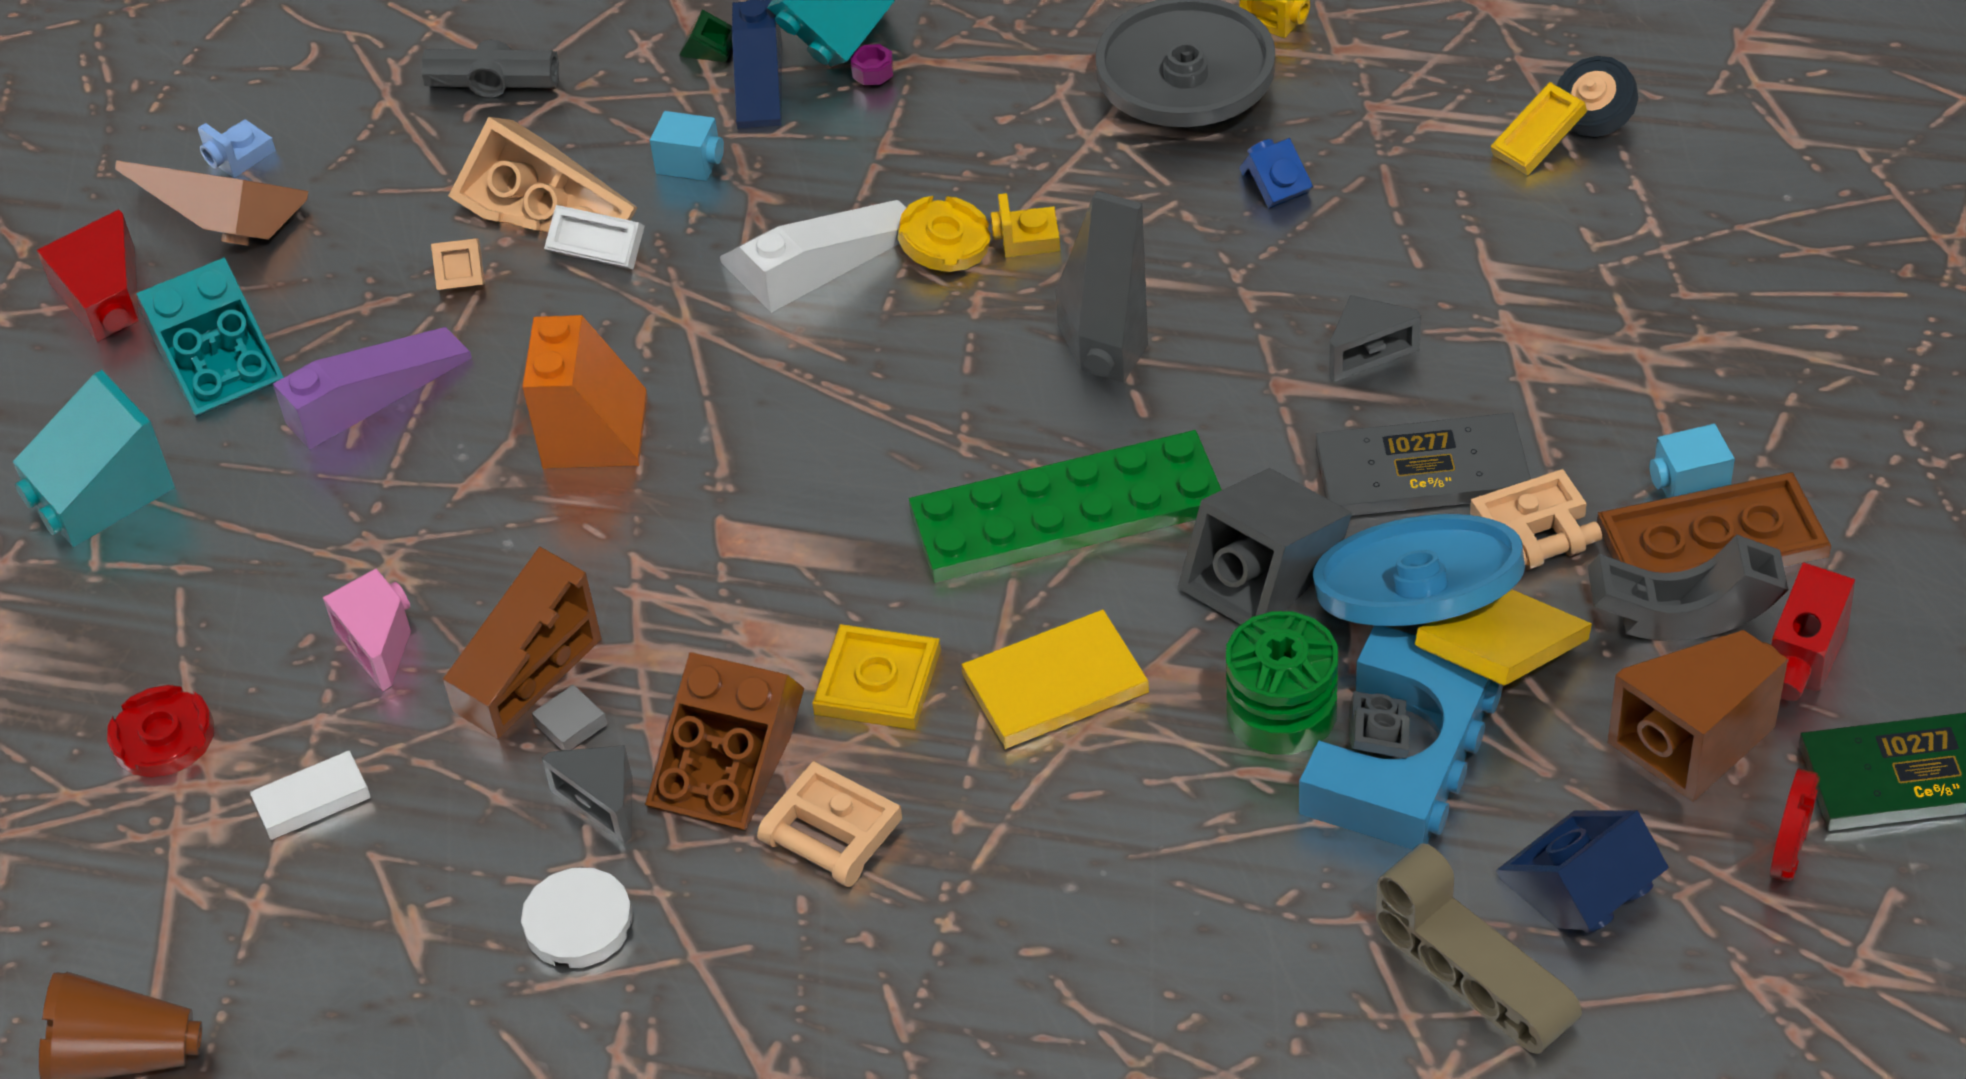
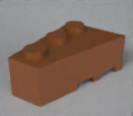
M539 546L444 676L443 682L452 712L499 739L602 640L586 572Z

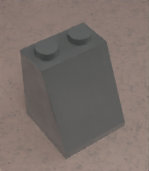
M1268 468L1201 500L1177 588L1239 624H1243L1251 617L1270 611H1286L1314 583L1313 571L1321 556L1338 542L1345 539L1352 512L1281 473Z

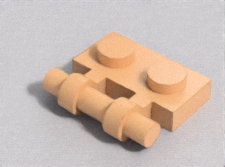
M1563 469L1471 499V515L1499 521L1511 527L1520 536L1525 558V570L1527 571L1542 566L1544 559L1562 553L1572 556L1584 552L1586 545L1602 540V531L1597 522L1593 521L1579 526L1576 522L1577 519L1585 517L1587 503ZM1553 528L1557 533L1537 540L1534 536L1535 533Z

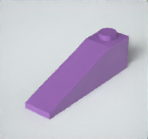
M446 327L315 360L273 383L286 425L311 450L470 360L472 356L471 352Z

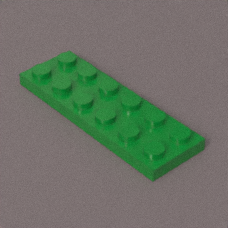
M1192 430L909 498V506L933 581L937 583L1194 521L1197 518L1201 500L1222 489L1197 431Z

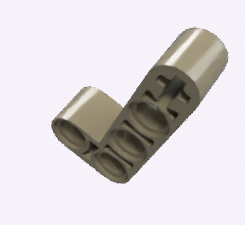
M1421 843L1378 878L1376 919L1381 931L1397 948L1521 1047L1531 1053H1542L1580 1019L1582 1007L1577 997L1558 978L1453 898L1454 873L1448 861L1437 849L1429 844Z

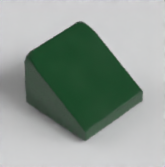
M702 9L692 25L679 55L692 59L726 62L733 49L732 25Z

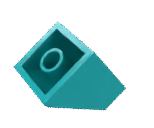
M772 0L767 8L776 15L775 21L780 28L791 35H797L808 45L807 51L816 61L832 67L848 61L895 0Z
M103 370L91 376L13 461L20 481L15 483V488L23 502L30 509L37 506L39 508V516L52 535L60 532L73 548L175 489L151 421Z

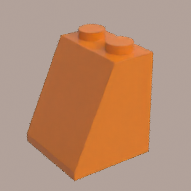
M583 315L533 317L523 391L542 469L639 466L648 397L646 388Z

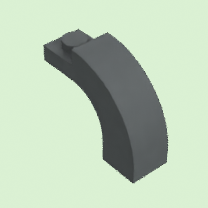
M1736 535L1709 561L1685 571L1671 573L1652 572L1601 554L1587 566L1594 607L1623 616L1626 634L1651 640H1691L1732 630L1767 611L1789 590L1780 550L1740 535Z

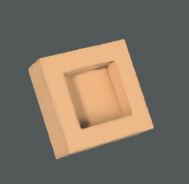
M478 238L431 244L437 290L485 285L480 241Z

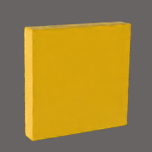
M840 624L812 703L814 715L916 730L941 652L940 638Z

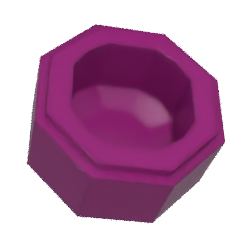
M881 44L863 45L857 49L851 56L853 79L863 85H880L893 76L892 51Z

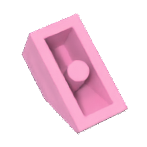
M376 568L323 597L334 632L383 692L392 687L411 633L405 613L411 606L402 587L396 581L389 584Z

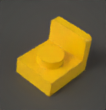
M1239 0V7L1257 17L1271 34L1286 38L1298 24H1302L1306 20L1310 10V0Z
M1007 193L998 194L999 211L990 212L993 239L1003 240L1005 258L1060 251V237L1054 206L1010 211Z

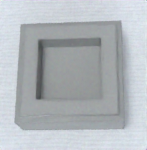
M571 685L531 713L534 724L562 751L572 750L607 725L605 713L574 685Z

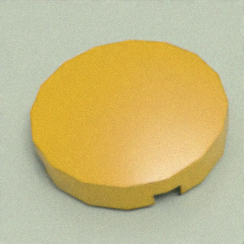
M934 196L922 197L910 203L901 214L898 241L902 250L914 262L929 269L946 272L966 270L980 263L988 252L991 232L988 230L989 222L979 209L962 199L946 196L945 201H933Z

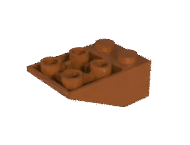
M689 652L645 805L747 830L791 738L805 688L788 674Z

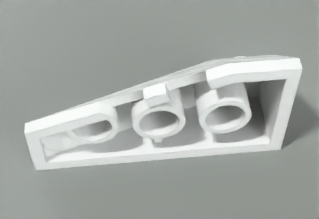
M899 200L778 226L721 255L720 260L772 313L900 244L898 241L901 214L906 207Z

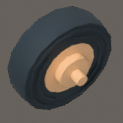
M1594 56L1581 59L1570 66L1557 83L1558 87L1584 101L1586 104L1587 112L1571 129L1582 136L1598 137L1613 133L1627 123L1637 106L1638 90L1634 76L1625 64L1612 57Z

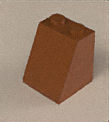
M1741 630L1625 667L1615 676L1607 743L1694 802L1776 727L1788 659L1781 655L1772 645L1761 642L1745 630Z

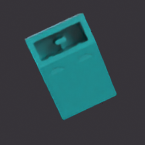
M225 257L136 293L144 322L195 417L272 386L273 383L284 378Z

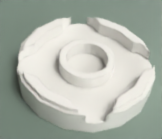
M569 868L551 874L533 888L523 903L521 924L530 950L543 962L555 966V961L558 963H568L569 968H584L606 960L622 947L627 938L626 932L630 927V922L632 925L633 911L624 885L612 874L595 868Z

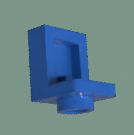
M1290 138L1275 144L1272 139H1266L1248 149L1249 155L1239 167L1243 176L1252 174L1268 209L1307 194L1313 188L1311 180Z

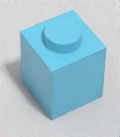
M664 111L649 140L655 172L659 175L707 181L714 165L721 162L724 152V141L722 137H718L714 117Z
M1714 423L1657 437L1655 459L1650 460L1649 470L1654 486L1657 489L1662 488L1667 498L1731 485L1735 458Z

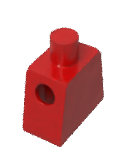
M1805 562L1802 563L1771 643L1781 655L1788 659L1781 699L1797 701L1800 699L1804 688L1812 691H1820L1848 633L1855 579Z

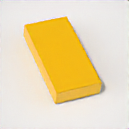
M1549 82L1490 146L1492 154L1528 176L1587 112L1585 102Z

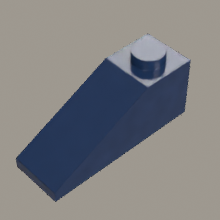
M772 0L732 2V43L737 129L782 126V37L780 27L775 21L776 15L767 8Z

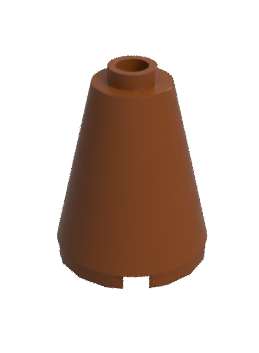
M68 971L66 973H53L42 1016V1020H47L45 1039H40L39 1043L40 1079H104L186 1066L189 1055H199L202 1040V1021H193L192 1009Z

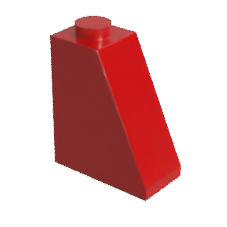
M119 209L37 249L50 285L97 342L139 321L136 294L135 246L124 215Z

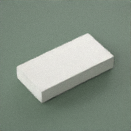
M556 205L544 249L555 254L633 270L645 226L635 221Z
M350 750L250 791L252 800L270 840L371 798L367 785Z

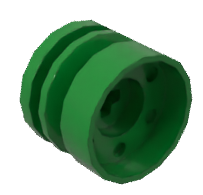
M1270 611L1251 617L1234 630L1226 644L1227 721L1234 735L1250 748L1275 755H1293L1312 749L1317 745L1318 741H1323L1329 736L1337 721L1338 645L1329 629L1316 619L1294 611Z

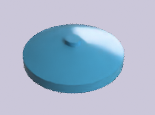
M1462 514L1425 515L1383 523L1360 531L1338 542L1318 560L1313 571V579L1318 602L1333 616L1354 623L1374 626L1416 625L1463 615L1499 599L1509 592L1522 578L1525 571V558L1520 536L1511 527L1499 521Z

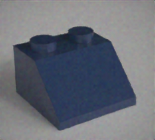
M1574 810L1495 871L1501 881L1557 928L1593 932L1609 924L1614 918L1613 911L1626 901H1632L1647 894L1654 886L1652 881L1666 871L1669 866L1638 810Z

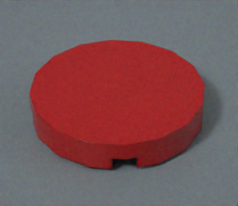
M164 685L148 688L127 699L121 705L123 711L118 714L116 719L112 716L107 728V742L118 765L133 775L154 778L173 775L195 763L207 751L214 737V720L203 697L194 691V695L190 692H183L180 686Z
M1798 768L1795 773L1770 868V877L1790 882L1795 877L1800 862L1797 860L1798 853L1802 849L1804 839L1806 840L1818 790H1816L1820 776L1816 772Z

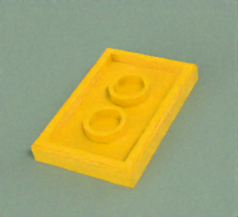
M1511 589L1505 595L1484 607L1449 619L1430 622L1419 627L1415 645L1422 650L1505 686L1589 640L1592 623Z
M1103 609L961 664L962 675L1005 749L1149 693L1148 679Z

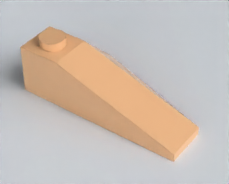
M488 117L448 197L483 219L549 232L556 205L630 221L638 208L546 140L513 120Z

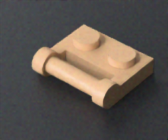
M813 761L763 818L758 828L757 838L774 848L779 845L832 872L833 880L846 887H850L859 879L864 864L903 819L901 806ZM796 818H799L845 842L848 846L841 853L790 825Z

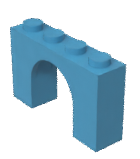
M1374 626L1357 660L1356 691L1368 694H1385L1391 698L1406 700V711L1412 712L1427 721L1436 731L1438 738L1424 751L1401 759L1375 758L1318 741L1299 780V814L1412 850L1421 843L1428 844L1432 833L1437 835L1442 833L1449 813V803H1446L1450 792L1458 794L1463 786L1467 772V763L1464 760L1468 752L1476 754L1479 750L1485 731V723L1482 720L1486 712L1495 713L1500 701L1503 685L1418 648L1415 645L1416 635L1386 626Z

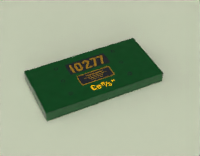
M1966 712L1801 732L1799 747L1808 771L1816 772L1820 776L1816 790H1818L1817 800L1828 831L1966 814Z

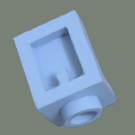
M246 119L232 126L223 134L207 123L198 127L202 141L200 152L205 161L213 168L219 167L233 178L276 151L272 137Z

